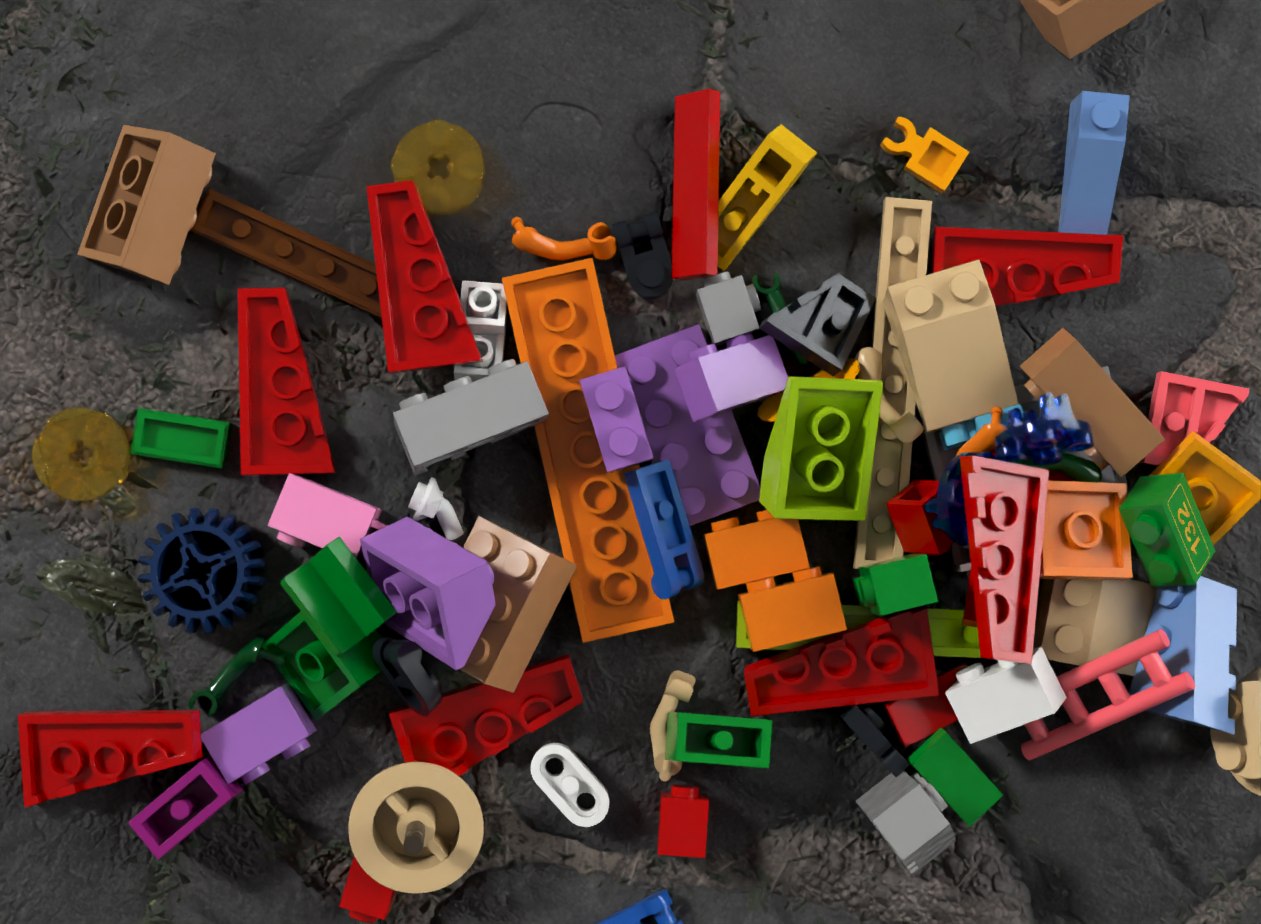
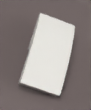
M462 280L460 301L483 362L454 366V378L456 380L470 376L472 381H477L490 376L488 369L503 362L508 305L502 283Z

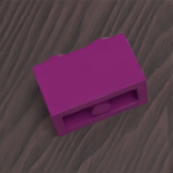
M209 756L200 761L145 807L128 824L155 857L160 859L241 793L243 789L235 780L227 784L212 756Z

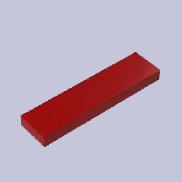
M710 88L675 96L672 279L681 281L717 276L720 92Z

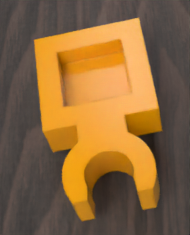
M898 117L893 126L904 133L905 141L895 143L885 137L880 146L888 154L896 156L904 154L910 159L903 170L942 194L964 162L969 151L931 127L922 138L916 134V129L911 121Z

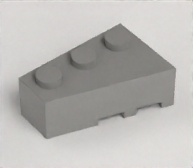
M514 359L506 360L488 369L490 376L472 382L470 376H465L444 385L445 393L428 399L426 393H421L399 403L401 410L393 412L394 424L415 476L427 472L426 467L450 457L452 460L467 455L466 451L489 442L495 443L547 420L549 413L528 361L516 365Z
M905 771L901 772L897 777L890 773L856 800V803L912 875L956 841L950 823L941 813L948 805L930 783H927L923 777H920L916 771L910 776Z

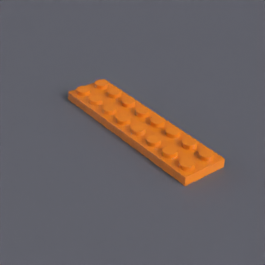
M593 258L503 277L502 282L520 363L528 361L549 413L546 421L534 426L564 559L577 565L569 583L582 642L585 643L674 623L669 598L660 599L652 589L651 580L654 571L623 474L640 467L635 465L609 474L607 473L580 383L581 379L617 369Z

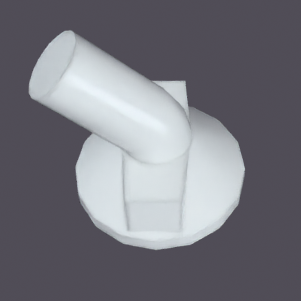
M431 477L427 485L418 482L408 505V508L416 511L413 520L419 521L427 517L434 518L436 514L446 539L454 540L463 535L464 531L453 506L443 497L444 492L440 491L436 479Z

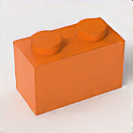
M767 510L756 512L758 522L740 526L738 517L711 523L713 532L703 534L715 588L717 590L810 568L799 520L775 519Z
M820 566L792 572L794 581L775 585L774 577L746 583L748 592L738 594L750 649L755 652L847 630L834 574H822Z

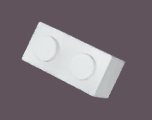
M1042 646L1033 649L1032 664L997 660V664L983 668L982 663H975L955 674L957 680L945 694L970 744L1054 714L1067 697Z

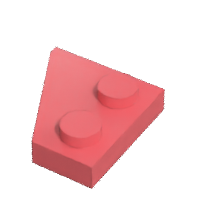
M1163 371L1157 372L1148 420L1165 440L1144 457L1139 464L1158 467L1192 431L1209 443L1215 440L1226 426L1224 423L1239 403H1243L1249 396L1250 389Z

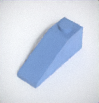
M1082 91L1070 103L1058 232L1107 235L1126 142L1130 95Z

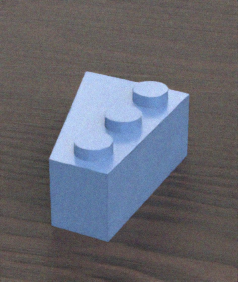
M1200 576L1195 585L1158 586L1145 636L1159 629L1165 631L1169 638L1170 646L1158 651V654L1172 677L1185 671L1188 672L1194 680L1195 689L1145 711L1235 735V720L1228 718L1229 692L1236 689V676L1229 674V648L1236 647L1237 589ZM1138 660L1132 680L1130 696L1154 686L1140 660Z

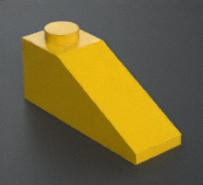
M782 124L766 136L718 202L717 266L723 271L727 269L817 154L815 150Z

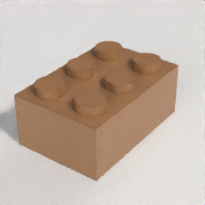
M478 516L463 548L485 559L494 573L492 587L496 605L465 666L460 668V670L484 684L514 693L577 565L498 524Z

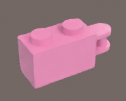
M289 473L267 526L279 530L277 539L302 549L305 542L324 548L328 543L340 536L356 559L361 561L363 551L360 539L372 534L374 529L380 530L389 525L378 521L382 509L300 475Z

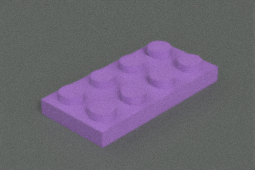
M699 324L615 355L617 368L626 366L652 452L653 460L651 463L666 459L670 460L690 526L756 502L760 496V485L732 410L693 422L674 369L691 361L688 355L689 352L707 346Z

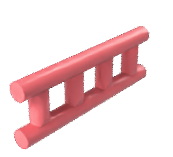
M1159 629L1057 676L1067 697L1062 705L1072 722L1052 731H1049L1042 718L1024 724L1032 737V740L1021 744L1024 757L1029 761L1195 689L1194 680L1188 672L1185 671L1172 677L1158 654V651L1170 646V641L1165 631ZM1140 660L1154 686L1130 696L1116 670ZM1098 679L1112 704L1089 714L1075 689Z

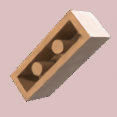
M1064 328L1059 330L1019 366L1030 378L1024 386L1042 406L1051 401L1060 410L1053 418L1072 438L1081 433L1090 443L1083 451L1102 471L1110 465L1123 477L1165 440L1083 346Z

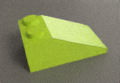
M788 376L764 455L759 502L775 519L865 521L883 390L882 381Z

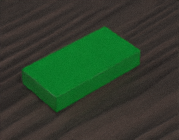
M138 408L130 454L225 469L233 423Z
M941 727L907 758L908 762L936 789L943 800L969 827L1003 796L998 788Z

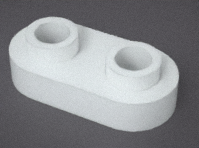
M549 743L542 746L535 753L531 762V775L535 783L573 824L581 827H591L600 823L608 812L610 802L605 786L568 746L561 743ZM551 758H558L563 762L564 769L559 774H551L546 768V762ZM582 793L592 794L595 798L594 806L589 809L581 808L577 802L578 796Z

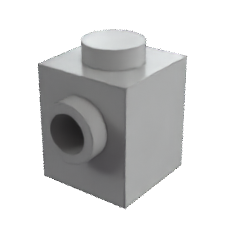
M723 272L703 280L704 287L697 289L696 298L712 344L720 346L737 336L750 332L756 334L760 328L755 312L761 311V305L753 284L745 286L742 275L731 278L729 272Z

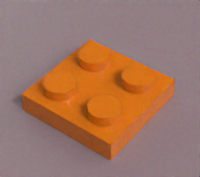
M1048 480L1039 579L1124 581L1133 578L1130 535L1119 512V507L1127 497L1126 483Z

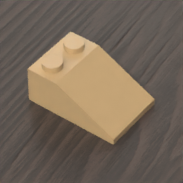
M980 260L887 287L883 305L926 433L991 413V409L995 406L1005 409L1018 405L995 303Z
M1043 579L1036 611L1033 649L1042 646L1048 660L1081 666L1144 637L1158 586L1152 587L1150 583L1131 579L1124 581ZM1138 661L1118 669L1116 672L1134 676Z

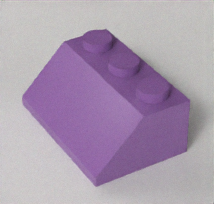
M405 517L361 538L360 542L367 573L397 611L384 624L408 640L416 642L422 649L454 670L464 667L496 605L492 587L494 573L488 562L409 517Z

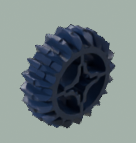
M191 508L188 514V522L181 513L172 514L171 521L174 530L165 523H159L156 526V530L162 537V541L147 538L144 544L155 552L153 556H140L138 559L140 564L150 565V573L138 576L139 583L152 582L153 589L143 594L144 600L150 601L159 598L161 602L155 606L153 613L156 616H162L171 610L168 626L172 628L178 627L185 618L186 633H195L199 628L200 621L205 634L214 633L216 630V618L224 629L231 628L234 624L230 611L241 619L246 618L249 612L241 601L245 600L253 604L258 603L260 596L249 590L250 586H263L266 583V578L253 576V568H262L267 565L266 559L257 558L252 560L251 557L252 552L262 547L261 542L251 541L245 544L243 540L249 536L252 529L248 525H243L233 532L237 517L233 514H227L219 524V509L209 508L204 520L200 508ZM201 531L212 533L224 540L231 549L224 553L212 555L207 552L203 543L197 542L194 533ZM181 542L183 547L179 550L183 558L182 566L178 572L169 576L168 566L170 557L176 546ZM197 561L200 563L220 562L211 567V573L206 574L210 577L208 581L205 578L185 579L194 574V568H200L196 565ZM237 562L238 570L235 586L231 594L224 600L222 593L225 590L222 585V576L228 568ZM191 586L198 590L202 599H208L212 609L194 608L183 602L176 595L175 591Z

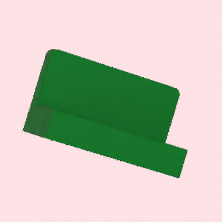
M340 536L328 543L308 562L281 580L282 587L337 657L373 633L397 613Z

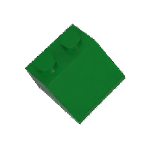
M301 611L262 645L264 649L279 655L283 654L285 655L284 657H287L283 666L276 665V667L315 720L321 718L382 672L372 656L373 645L378 639L382 638L376 630L344 654L337 657Z

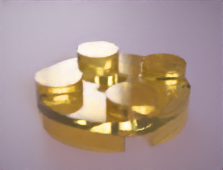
M432 120L410 130L398 143L391 161L394 182L413 180L417 185L427 214L433 213L438 215L445 213L448 215L460 212L467 208L482 190L485 167L480 146L468 131L458 125L447 123L445 120ZM433 158L439 161L447 158L450 161L446 167L450 173L447 178L443 179L437 175L431 179L427 176L431 169L428 163Z
M83 407L62 410L45 423L46 427L42 430L40 437H36L32 450L35 472L48 489H52L56 494L74 501L96 500L111 493L117 485L122 484L127 478L128 465L130 463L129 441L122 427L108 414ZM83 441L85 447L92 448L93 456L88 460L89 464L83 468L80 462L72 461L70 453L77 451V443Z

